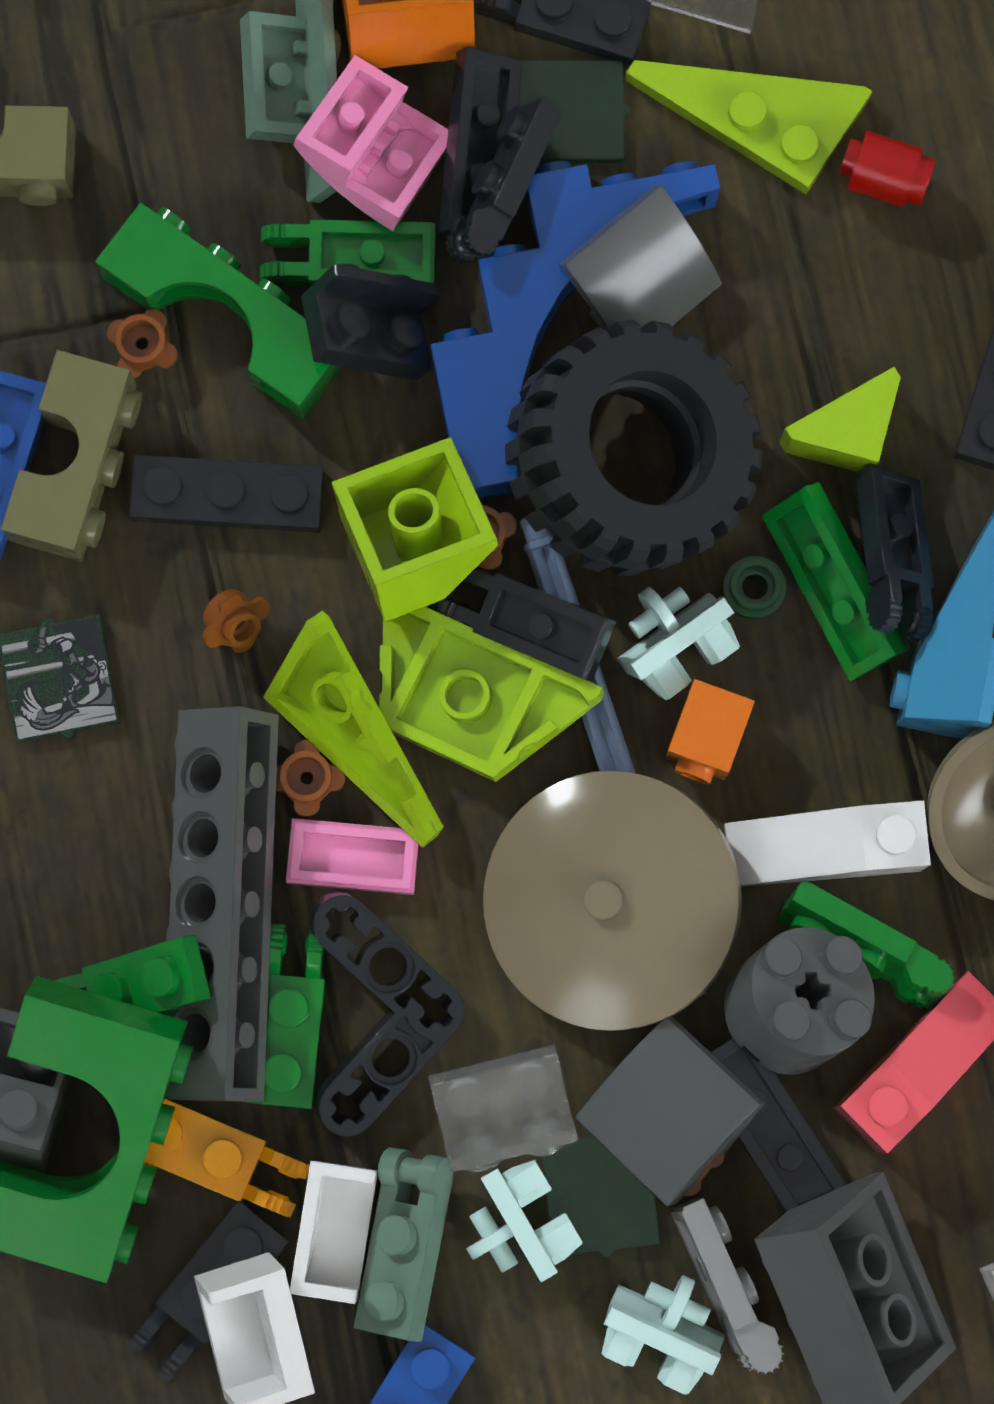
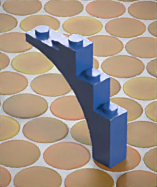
M555 161L541 165L536 169L525 193L536 249L525 250V246L521 244L505 245L495 248L496 252L488 255L489 258L478 260V278L490 333L479 335L476 328L458 329L444 334L441 337L442 342L431 344L432 363L447 437L452 438L479 500L512 494L509 482L519 477L517 465L509 466L505 462V444L515 439L518 434L510 431L507 427L511 409L522 402L519 392L528 379L536 350L559 308L576 289L558 264L653 185L663 186L683 216L716 207L720 184L715 164L699 167L695 161H684L665 167L661 175L638 179L635 173H622L602 180L601 186L593 188L587 164L572 167L568 161Z

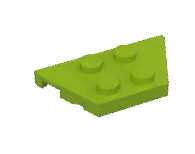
M428 607L417 609L386 622L383 619V645H380L382 692L379 694V709L392 733L494 782L500 780L600 703L605 694L602 687L474 633V628Z

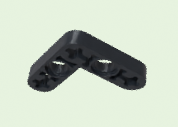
M333 892L317 900L311 909L309 917L311 934L323 948L390 1008L327 1077L316 1093V1113L328 1130L337 1135L350 1137L360 1134L370 1127L456 1032L463 1021L465 1008L462 997L457 990L367 906L348 893ZM351 907L354 913L350 916L349 921L366 938L370 934L372 927L379 931L377 936L362 945L353 962L347 957V954L358 947L339 932L335 933L331 938H328L325 934L331 925L329 920L325 918V915L331 908L344 912ZM387 947L395 948L403 956V972L399 978L391 983L376 982L370 975L369 965L371 958L380 949ZM419 970H422L426 975L415 983L421 990L434 999L439 998L443 993L447 997L442 1004V1008L447 1015L440 1023L435 1019L429 1018L422 1024L419 1019L425 1011L407 993L403 997L401 1004L396 1003L394 997L411 987ZM388 1039L401 1041L407 1052L406 1062L403 1067L392 1074H382L376 1071L372 1062V1055L376 1046ZM360 1065L373 1082L384 1088L375 1096L366 1086L355 1100L357 1107L360 1109L358 1115L351 1119L348 1115L342 1114L335 1120L331 1116L337 1108L331 1099L338 1091L349 1096L360 1086L361 1080L352 1075L354 1070Z

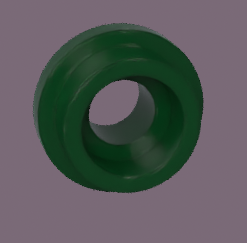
M747 556L739 559L728 569L723 581L725 600L736 614L747 619H762L772 615L783 603L787 590L786 579L780 567L772 560L762 556ZM750 578L759 579L765 585L766 593L759 599H751L743 592V583Z

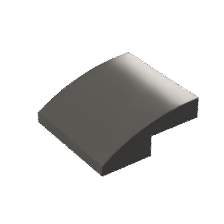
M653 185L558 264L592 309L588 314L597 326L604 330L615 322L635 320L640 324V328L652 320L668 323L673 326L722 285L717 271L703 246L662 185Z
M670 1016L663 1019L631 1051L593 1094L575 1118L668 1207L677 1204L716 1155L727 1152L765 1103L680 1023Z

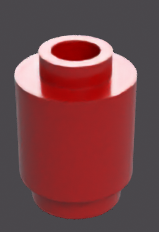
M866 130L863 141L850 139L839 174L850 178L846 190L901 208L904 207L905 202L920 207L936 159L922 155V147Z

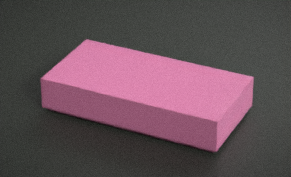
M292 818L286 883L414 895L419 844L402 828Z

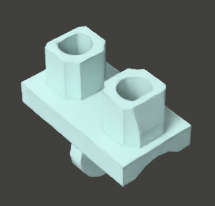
M647 587L638 594V598L646 611L628 624L639 639L656 626L658 629L619 656L617 660L627 674L643 680L660 698L668 700L687 687L692 681L676 658V655L694 643L706 663L710 665L721 662L739 649L740 645L727 620L734 612L724 597L716 599L711 593H706L674 617V613L690 602L684 590L678 587L662 599L651 587Z
M532 1160L514 1166L502 1174L497 1168L483 1176L481 1180L507 1224L498 1228L486 1206L469 1216L481 1236L480 1240L466 1248L472 1260L489 1251L502 1273L518 1264L516 1257L506 1242L514 1236L540 1282L558 1273L555 1265L565 1260L583 1242L565 1212L536 1230L533 1229L524 1214L522 1207L552 1190L536 1161Z
M682 1275L674 1291L651 1281L644 1296L618 1284L610 1301L604 1325L608 1327L602 1355L623 1366L633 1367L643 1345L651 1346L666 1354L659 1369L657 1379L665 1386L687 1395L704 1372L713 1375L721 1359L719 1352L725 1334L705 1325L711 1309L689 1299L695 1284V1280Z

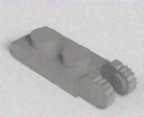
M704 1198L691 1199L673 1207L671 1212L731 1349L734 1354H738L737 1361H740L741 1367H746L747 1371L754 1370L755 1373L762 1372L765 1375L767 1372L773 1373L775 1368L779 1369L780 1362H783L782 1355L784 1353L781 1351L783 1346L778 1344L779 1337L775 1328L759 1322L751 1305L758 1303L759 1297L746 1269L743 1266L735 1269L727 1252L725 1244L732 1241V1236L721 1211L716 1205L708 1208Z

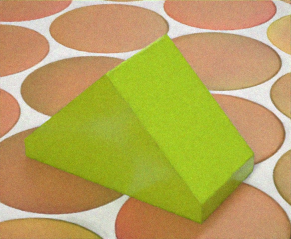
M892 367L786 427L779 442L785 453L858 472L868 464L877 466L901 379L896 368Z

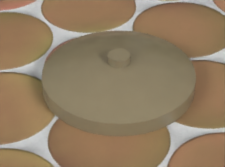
M598 771L577 775L546 788L528 801L509 821L493 849L487 866L483 892V910L488 938L498 963L514 986L530 1002L559 1020L584 1028L608 1031L627 1030L660 1022L682 1011L698 999L716 980L733 950L738 935L742 909L741 882L733 852L726 837L706 810L691 797L663 781L623 771Z

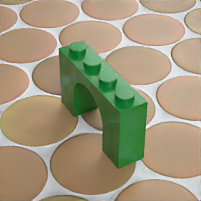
M40 976L34 978L24 996L7 1056L74 1076L97 1089L108 1101L116 1115L120 1131V1146L118 1152L102 1167L90 1173L72 1177L54 1176L0 1160L1 1252L104 1283L108 1282L115 1261L124 1264L128 1263L139 1226L127 1223L133 1202L146 1204L157 1169L156 1166L145 1163L151 1142L164 1145L175 1110L174 1106L164 1104L170 1082L182 1085L193 1051V1046L182 1043L188 1021Z

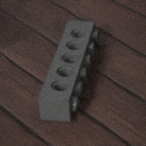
M242 706L178 710V730L175 738V797L172 803V816L174 819L172 862L169 868L171 882L170 916L166 941L181 936L196 935L211 999L165 1013V1015L188 1021L182 1043L193 1046L182 1085L170 1082L165 1099L264 1102L279 715Z

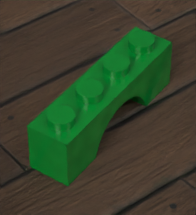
M140 202L95 261L102 278L146 310H160L182 300L204 299L217 302L234 311L245 322L252 333L253 347L248 367L252 385L301 420H304L342 367L313 361L306 319L289 307L292 299L281 288L267 279L262 278L256 284L238 271L242 266L241 263L221 246L211 243L206 249L189 237L191 228L170 210L161 207L155 213Z

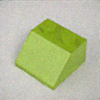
M451 437L332 482L341 521L384 622L444 600L498 546L496 535Z

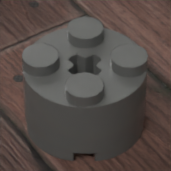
M795 928L775 936L740 965L726 988L724 1014L732 1038L740 1048L745 1046L754 1056L761 1060L758 1064L772 1072L789 1075L810 1072L852 1046L860 1037L868 1032L872 1022L875 1002L873 982L862 960L863 955L860 947L849 937L836 936L828 931L817 928Z

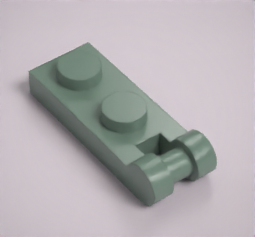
M395 1147L387 1148L381 1155L378 1164V1178L381 1188L354 1329L407 1341L422 1342L453 1182L454 1169L449 1158L430 1154L426 1155L423 1159L414 1158L409 1150ZM412 1184L417 1185L420 1191L418 1205L408 1204Z

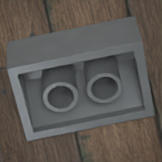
M884 1172L872 1173L788 1210L754 1239L763 1265L770 1276L786 1314L788 1325L794 1333L811 1374L812 1382L823 1404H901L957 1349Z

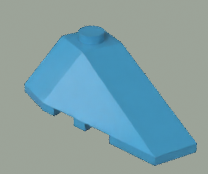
M994 511L934 616V624L931 627L932 631L930 630L928 633L929 636H926L924 641L921 640L907 665V670H897L895 673L889 706L899 709L896 726L963 739L978 728H987L992 722L994 711V638H992L994 632Z

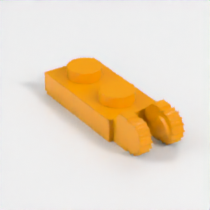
M164 1099V1104L175 1107L164 1145L151 1142L146 1159L147 1163L238 1202L246 1199L261 1207L291 1218L296 1204L291 1202L289 1197L273 1190H263L250 1184L259 1161L277 1168L278 1172L294 1179L302 1178L305 1180L308 1178L310 1165L267 1147L268 1141L169 1099Z

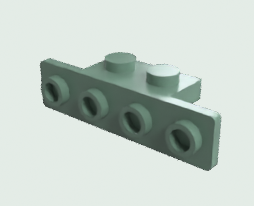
M295 0L296 16L249 11L240 19L246 139L294 143L300 131L337 81L336 63L340 55L341 38L338 30L334 29L333 3L335 0ZM304 159L306 200L310 203H321L334 194L336 190Z

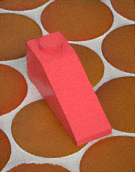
M967 971L832 1108L877 1153L888 1154L942 1099L994 1041V996Z

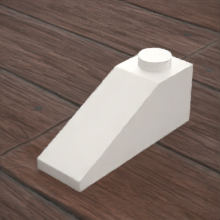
M924 800L853 806L724 824L725 837L738 867L741 887L921 872L931 865Z

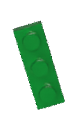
M819 482L803 487L761 515L850 682L866 676L909 650L898 628L895 627L893 632L884 633L873 630L872 626H869L870 622L867 620L869 614L866 613L865 602L872 586L868 585L867 570Z

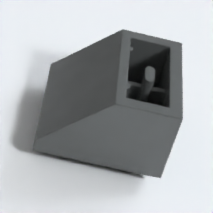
M0 1008V1160L45 1173L64 1113L71 1075L8 1057L19 1013Z

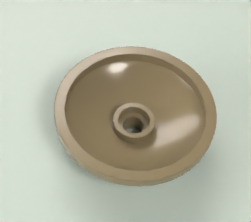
M994 721L987 728H978L968 734L947 754L932 780L926 806V821L930 840L946 870L961 885L991 900H994Z

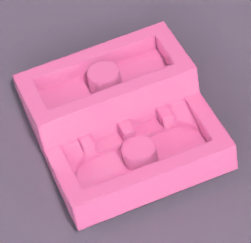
M354 55L300 131L293 146L306 162L338 193L372 219L389 230L394 231L446 154L448 129L403 102L408 90L406 85Z

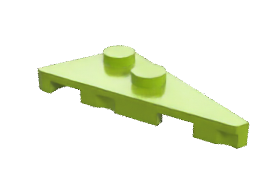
M639 60L633 61L625 76V81L805 195L870 100L873 92L865 86Z
M322 610L306 621L263 698L423 848L439 835L444 826L333 622Z

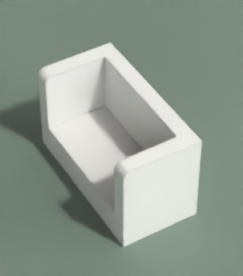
M310 1161L290 1285L291 1294L355 1304L358 1301L378 1170Z
M269 1252L194 1276L224 1399L228 1404H284L315 1393L286 1272L283 1266Z

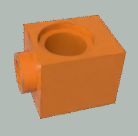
M694 679L665 759L677 763L674 772L687 779L710 785L713 777L725 780L730 772L755 701Z

